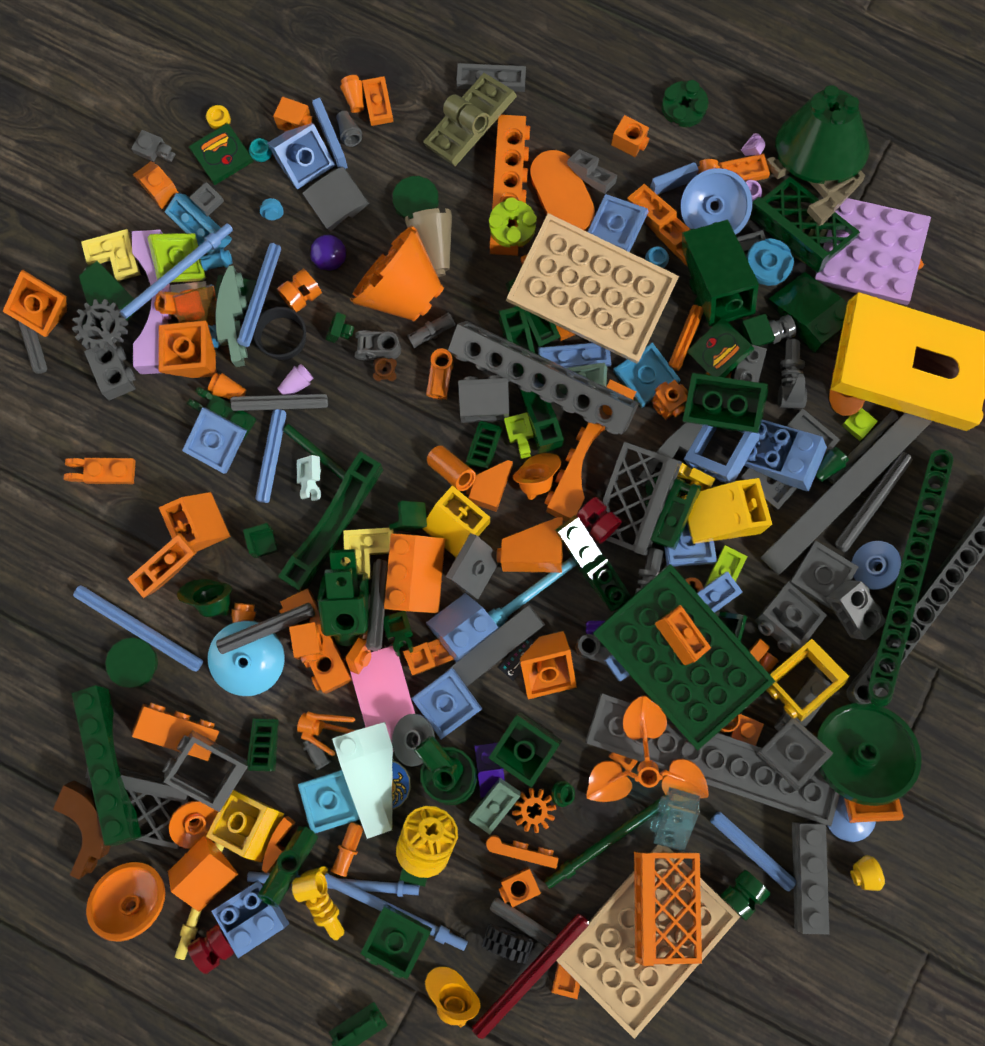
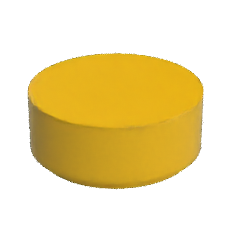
M212 106L206 113L209 126L215 130L227 123L230 124L231 118L224 106Z

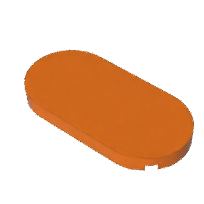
M549 150L539 154L532 162L530 179L546 216L549 213L587 231L593 221L595 208L583 180L567 164L570 156L558 150Z

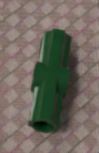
M301 826L297 828L284 852L279 855L275 867L258 893V898L263 903L278 908L294 878L298 877L303 863L318 840V836L313 830ZM290 862L294 864L295 868L285 870L282 864Z

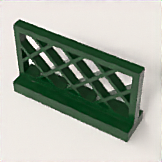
M789 177L762 199L758 197L752 202L750 218L775 239L786 244L791 252L819 273L825 268L829 260L859 236L860 231L836 212L829 217L831 223H824L821 226L815 220L814 223L802 222L801 215H810L807 213L808 209H801V202L813 204L819 201V199ZM789 186L796 192V195H784L783 190ZM778 201L780 202V208H773L768 202ZM784 202H797V209L784 208ZM785 215H797L798 222H790L785 218ZM802 229H815V236H807L802 232ZM819 229L832 230V237H819ZM836 230H845L850 235L848 237H836ZM820 243H832L833 249L827 252L820 246Z

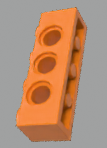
M307 588L280 601L283 607L280 609L281 614L306 603H311L315 615L310 618L309 623L315 622L319 626L323 655L317 656L316 661L307 662L304 665L306 668L311 667L315 675L311 679L316 690H322L323 693L327 694L353 681L336 643H334L333 637L322 634L319 608L312 592ZM329 658L331 660V668L326 672H322L319 669V663L321 660Z

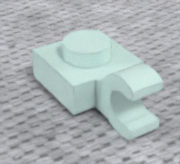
M311 455L297 460V484H301V499L310 498V493L312 501L318 500L321 497V491L315 483L320 481L319 456Z

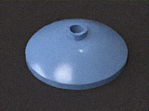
M722 168L703 171L688 183L682 194L680 205L682 219L690 229L700 228L728 219L736 235L744 228L751 215L752 196L746 182L733 171ZM716 201L718 203L717 210L710 208L711 202Z

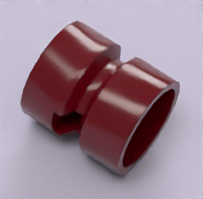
M594 497L576 516L579 517L586 529H590V536L601 544L616 531L622 521L612 511L607 512V506L599 498ZM599 515L600 518L594 522L593 520Z
M216 924L207 931V937L200 936L190 943L187 948L192 961L203 974H208L220 965V959L227 960L235 954L219 924Z

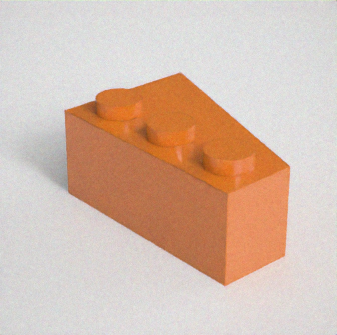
M150 703V706L142 705L132 730V737L178 752L177 746L184 735L189 736L192 730L213 742L216 741L219 733L214 728L215 723L200 719L198 723L189 720L190 715L179 711H175V714L165 711L166 707L155 703ZM194 743L187 755L208 761L211 751Z

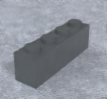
M792 822L793 878L796 880V885L794 886L795 930L802 934L830 935L826 824Z

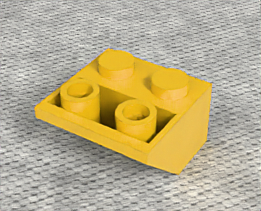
M452 485L435 504L426 518L427 527L422 529L431 537L444 538L445 549L454 557H457L470 533L479 536L490 524V516Z

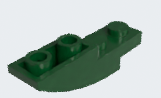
M574 515L555 529L571 559L610 611H614L631 598L612 565L602 555L579 517Z

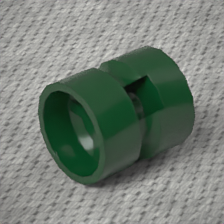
M744 869L735 879L736 885L729 886L720 897L743 920L747 921L756 911L755 905H761L771 893L759 880Z

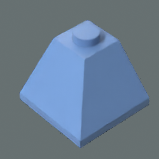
M313 123L286 131L267 143L278 164L296 189L336 166Z

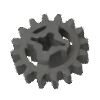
M94 299L92 306L85 303L86 309L84 311L77 310L80 317L73 318V321L78 326L72 327V330L77 334L75 338L86 349L91 347L97 353L99 348H101L106 353L108 346H111L113 349L117 348L116 341L123 343L124 340L121 338V334H128V331L123 327L128 325V321L123 318L120 313L121 309L114 302L110 305L104 299L102 304ZM98 321L101 323L103 331L99 328Z

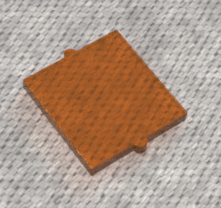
M211 284L173 296L176 309L175 317L178 318L179 323L206 321L210 326L216 324L217 299L214 285Z

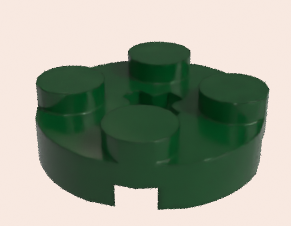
M680 81L665 90L662 112L669 122L678 123L680 127H692L703 119L708 108V97L697 81ZM682 101H688L689 107L686 108L684 105L680 106V103Z

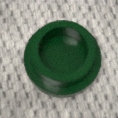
M567 781L556 782L551 792L553 803L558 807L570 805L575 798L573 786Z

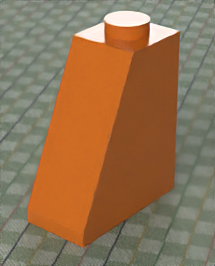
M563 517L554 518L503 538L502 547L497 548V563H501L502 571L562 573L563 542L555 529L563 524Z

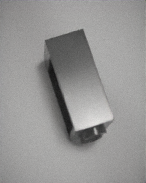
M192 730L189 736L184 735L177 746L179 752L175 759L170 758L162 770L165 773L164 783L220 812L247 769V760ZM194 743L232 763L214 794L176 774Z

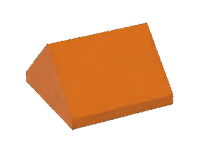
M21 270L3 312L42 336L47 337L67 312L66 296L28 272Z
M206 834L168 871L171 892L198 912L238 875L237 871L215 843L206 837Z

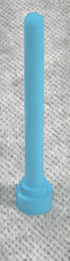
M571 557L562 563V573L550 572L502 609L498 608L489 611L488 614L496 623L498 629L505 624L510 614L575 567L576 564Z

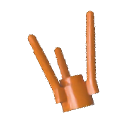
M309 711L303 713L297 725V731L302 733L301 739L310 741L331 756H334L335 752L313 736H319L323 728L345 734L355 731L322 721L354 722V717L316 714Z

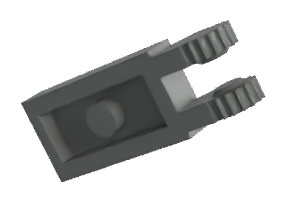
M813 672L793 697V700L803 709L827 689L831 683L817 672ZM825 702L803 721H800L797 717L795 719L806 727ZM783 710V715L774 726L778 731L792 718L785 710Z

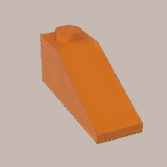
M179 533L134 572L128 580L140 595L145 598L159 590L174 577L196 554V551Z

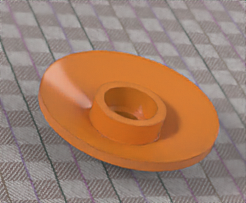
M198 800L183 804L170 818L169 834L171 839L178 846L191 849L205 834L207 835L218 811ZM198 818L196 822H190L192 819Z

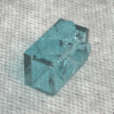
M669 787L666 797L661 796L658 805L659 816H654L651 823L650 831L654 832L653 843L684 852L699 815L700 796Z

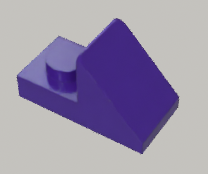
M498 743L475 746L481 798L485 797L499 778L505 781L503 768L489 759Z

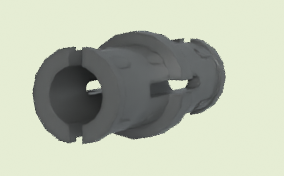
M449 312L432 322L427 321L425 326L408 334L407 337L415 349L432 338L433 340L438 338L437 335L456 326Z

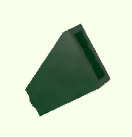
M98 261L88 265L83 273L79 275L86 301L90 306L93 305L94 299L100 304L106 299L110 305L114 302L122 310L134 300ZM135 311V312H134L131 316H129L126 320H128L130 317H132L137 311ZM98 321V324L100 325L99 328L101 329V331H103V329H102V327H101L102 325H101V323Z

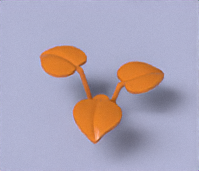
M640 696L631 702L623 717V728L626 735L633 740L643 739L645 760L638 765V774L629 770L623 772L621 765L615 761H602L592 769L586 796L587 799L599 802L617 801L626 797L632 789V781L627 775L648 788L656 786L659 780H662V789L665 795L677 802L707 798L709 793L702 771L690 760L676 759L670 764L669 771L663 770L659 773L658 765L650 760L647 737L652 739L660 737L666 729L667 719L664 712L655 702L647 696Z

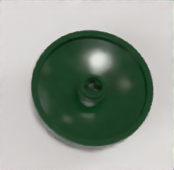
M853 703L836 709L820 726L816 738L831 750L833 754L819 768V771L828 785L844 798L862 805H885L900 799L917 781L922 759L920 746L911 728L894 712L870 703L864 705Z

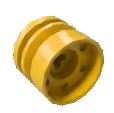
M434 806L417 808L407 816L396 845V857L400 865L409 874L416 877L429 878L438 875L446 868L458 839V827L454 819L445 810Z

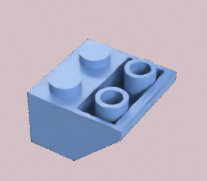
M259 881L211 911L237 958L289 925L280 906L278 908L271 907L258 898V893L263 887Z

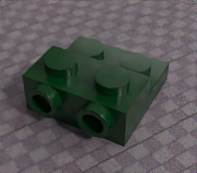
M385 904L360 954L365 956L366 961L387 968L391 975L397 978L403 977L408 979L432 928Z

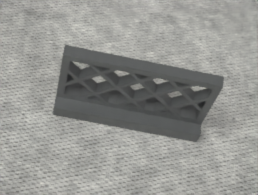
M627 442L623 443L602 502L607 506L606 511L611 512L608 503L611 498L619 495L624 508L614 512V514L617 515L626 511L631 524L621 529L617 528L611 535L617 534L619 539L610 536L606 541L633 550L641 555H648V551L653 543L650 539L673 483L677 478L682 462ZM628 448L637 451L640 462L628 466L625 460ZM642 453H643V454H646V455H648V456H650V457L644 459ZM654 458L663 460L664 463L661 471L651 475L646 462ZM643 464L648 477L635 482L630 470ZM627 472L632 485L620 490L616 481L619 475ZM658 476L657 482L655 483L653 478ZM650 480L654 488L653 493L643 498L638 485ZM635 488L640 500L627 506L622 493ZM650 499L648 506H646L645 501ZM642 504L645 510L644 517L635 522L629 509ZM641 523L640 528L638 530L636 525ZM631 527L634 528L637 535L633 545L625 542L621 534L622 531Z
M87 768L85 777L88 778L87 787H89L92 790L89 771ZM119 768L124 787L134 799L131 803L136 802L143 813V816L139 817L138 821L146 818L153 829L148 834L141 833L142 838L135 840L178 849L180 846L174 843L173 840L165 839L160 831L161 828L169 824L172 816L165 804L174 800L182 802L183 805L190 802V796L164 783V778ZM145 795H152L158 803V806L149 812L140 799ZM161 808L168 821L158 827L150 814Z

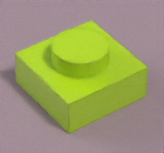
M861 408L857 413L849 416L841 426L861 441L878 421Z

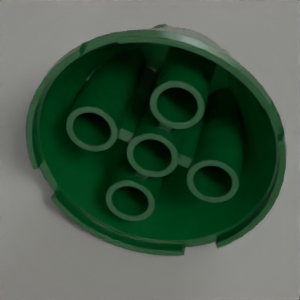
M833 85L827 86L824 90L816 93L780 127L777 133L775 147L777 148L778 159L781 164L796 177L818 184H824L825 181L838 180L839 183L857 175L865 166L870 152L869 140L860 113L858 98L839 90Z

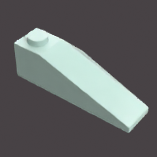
M383 722L333 738L340 766L367 839L391 831L393 745L386 723Z

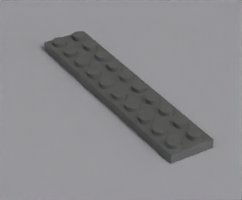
M600 694L585 743L639 762L645 760L643 739H630L623 728V717L631 703ZM667 716V726L663 734L655 739L647 737L650 760L654 761L660 769L669 771L672 761L687 759L700 768L707 785L821 824H826L830 827L832 826L840 795L828 785L819 769L797 791L757 755L762 749L760 747L717 733L697 751Z

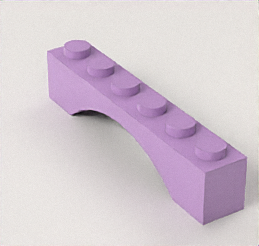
M161 230L132 231V254L146 271L151 286L157 281L147 237L150 234L163 233ZM170 284L161 291L171 292ZM156 295L152 297L147 323L140 336L133 343V367L140 374L160 373L159 325L168 324V319H171V314H161L159 311H156L154 306Z

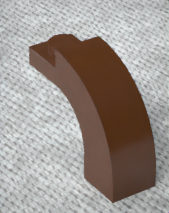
M73 780L63 785L53 810L70 817L80 828L82 847L70 873V876L80 879L87 873H92L98 860L109 853L111 846L104 845L93 790Z

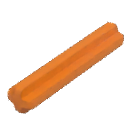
M693 305L669 361V366L674 371H679L704 312L701 306Z

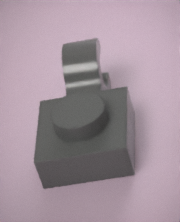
M141 130L131 148L134 154L153 162L157 156L172 162L176 155L171 152L172 148L169 145L164 144L165 142L161 137Z

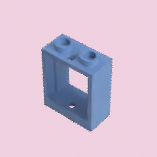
M703 425L684 458L689 468L692 469L694 467L716 480L726 484L735 482L760 437L759 432L757 434L739 431L744 434L725 466L701 456L717 427Z

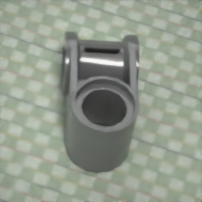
M366 330L356 332L355 338L358 339L355 358L359 360H374L377 358L396 359L401 354L402 349L399 339L393 332H372ZM389 342L395 343L391 349L384 348Z

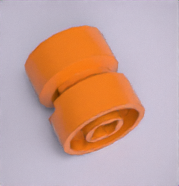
M304 268L292 277V282L286 281L277 288L285 303L296 312L306 306L307 300L313 301L322 294L318 284ZM300 286L304 290L302 293L298 289V287Z

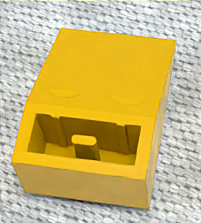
M759 478L735 481L700 491L687 520L693 544L757 535L773 525Z

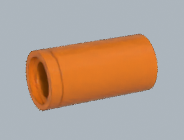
M436 446L429 452L427 464L457 490L465 491L473 485L476 473L444 446Z

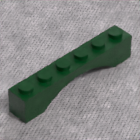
M517 306L499 311V323L504 339L535 353L524 309ZM517 363V371L523 374V366L520 363ZM538 373L539 382L544 384L541 374ZM519 389L526 413H528L538 453L541 454L562 448L564 439L551 403L542 400L539 394Z
M361 451L358 453L347 470L325 514L305 542L291 556L278 576L282 581L300 592L309 587L329 556L330 550H333L343 531L346 530L382 474L383 468L381 463Z
M95 685L74 692L72 697L104 845L117 846L142 838L137 814L124 787L116 759L113 739L114 711L109 689Z

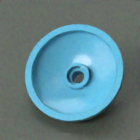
M238 621L229 624L214 637L209 647L208 666L210 673L220 687L232 694L239 696L260 694L272 687L282 673L285 654L283 645L275 633L225 654H221L216 646L217 640L259 622ZM246 658L248 665H241L239 659Z

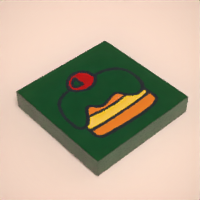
M228 123L189 146L191 152L214 185L254 162Z
M722 317L687 352L711 376L725 378L754 350V347Z

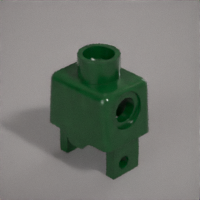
M355 549L330 550L331 570H325L317 598L321 631L325 636H333L334 643L337 645L350 646L354 645L358 638L362 639L363 634L368 629L370 609L368 574L364 572L358 573ZM347 557L350 559V562L344 563L341 559Z

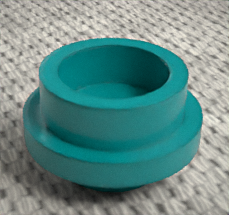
M261 138L252 141L249 153L253 160L264 162L272 156V151L267 144L268 141Z

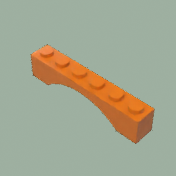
M611 379L607 385V388L632 400L637 392ZM603 405L604 413L612 415L611 408ZM588 423L586 428L581 427L576 438L580 442L576 449H570L565 460L569 464L566 470H560L555 480L558 486L555 492L550 490L545 500V504L548 505L547 513L555 517H563V521H568L574 515H577L585 499L581 479L583 460L592 442L605 430V426L599 423Z

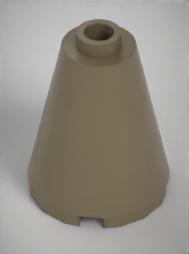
M439 208L412 213V219H409L408 216L405 217L407 228L413 225L417 229L438 277L445 276V272L450 269L452 213L450 209L446 208V213H440Z

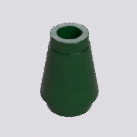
M834 447L832 450L828 449L815 477L820 482L828 479L846 467V463L849 461L848 457L837 447Z

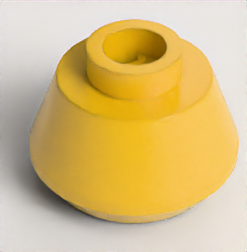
M863 856L853 865V870L850 871L855 886H860L863 890L880 891L885 884L883 871L878 861L872 856Z

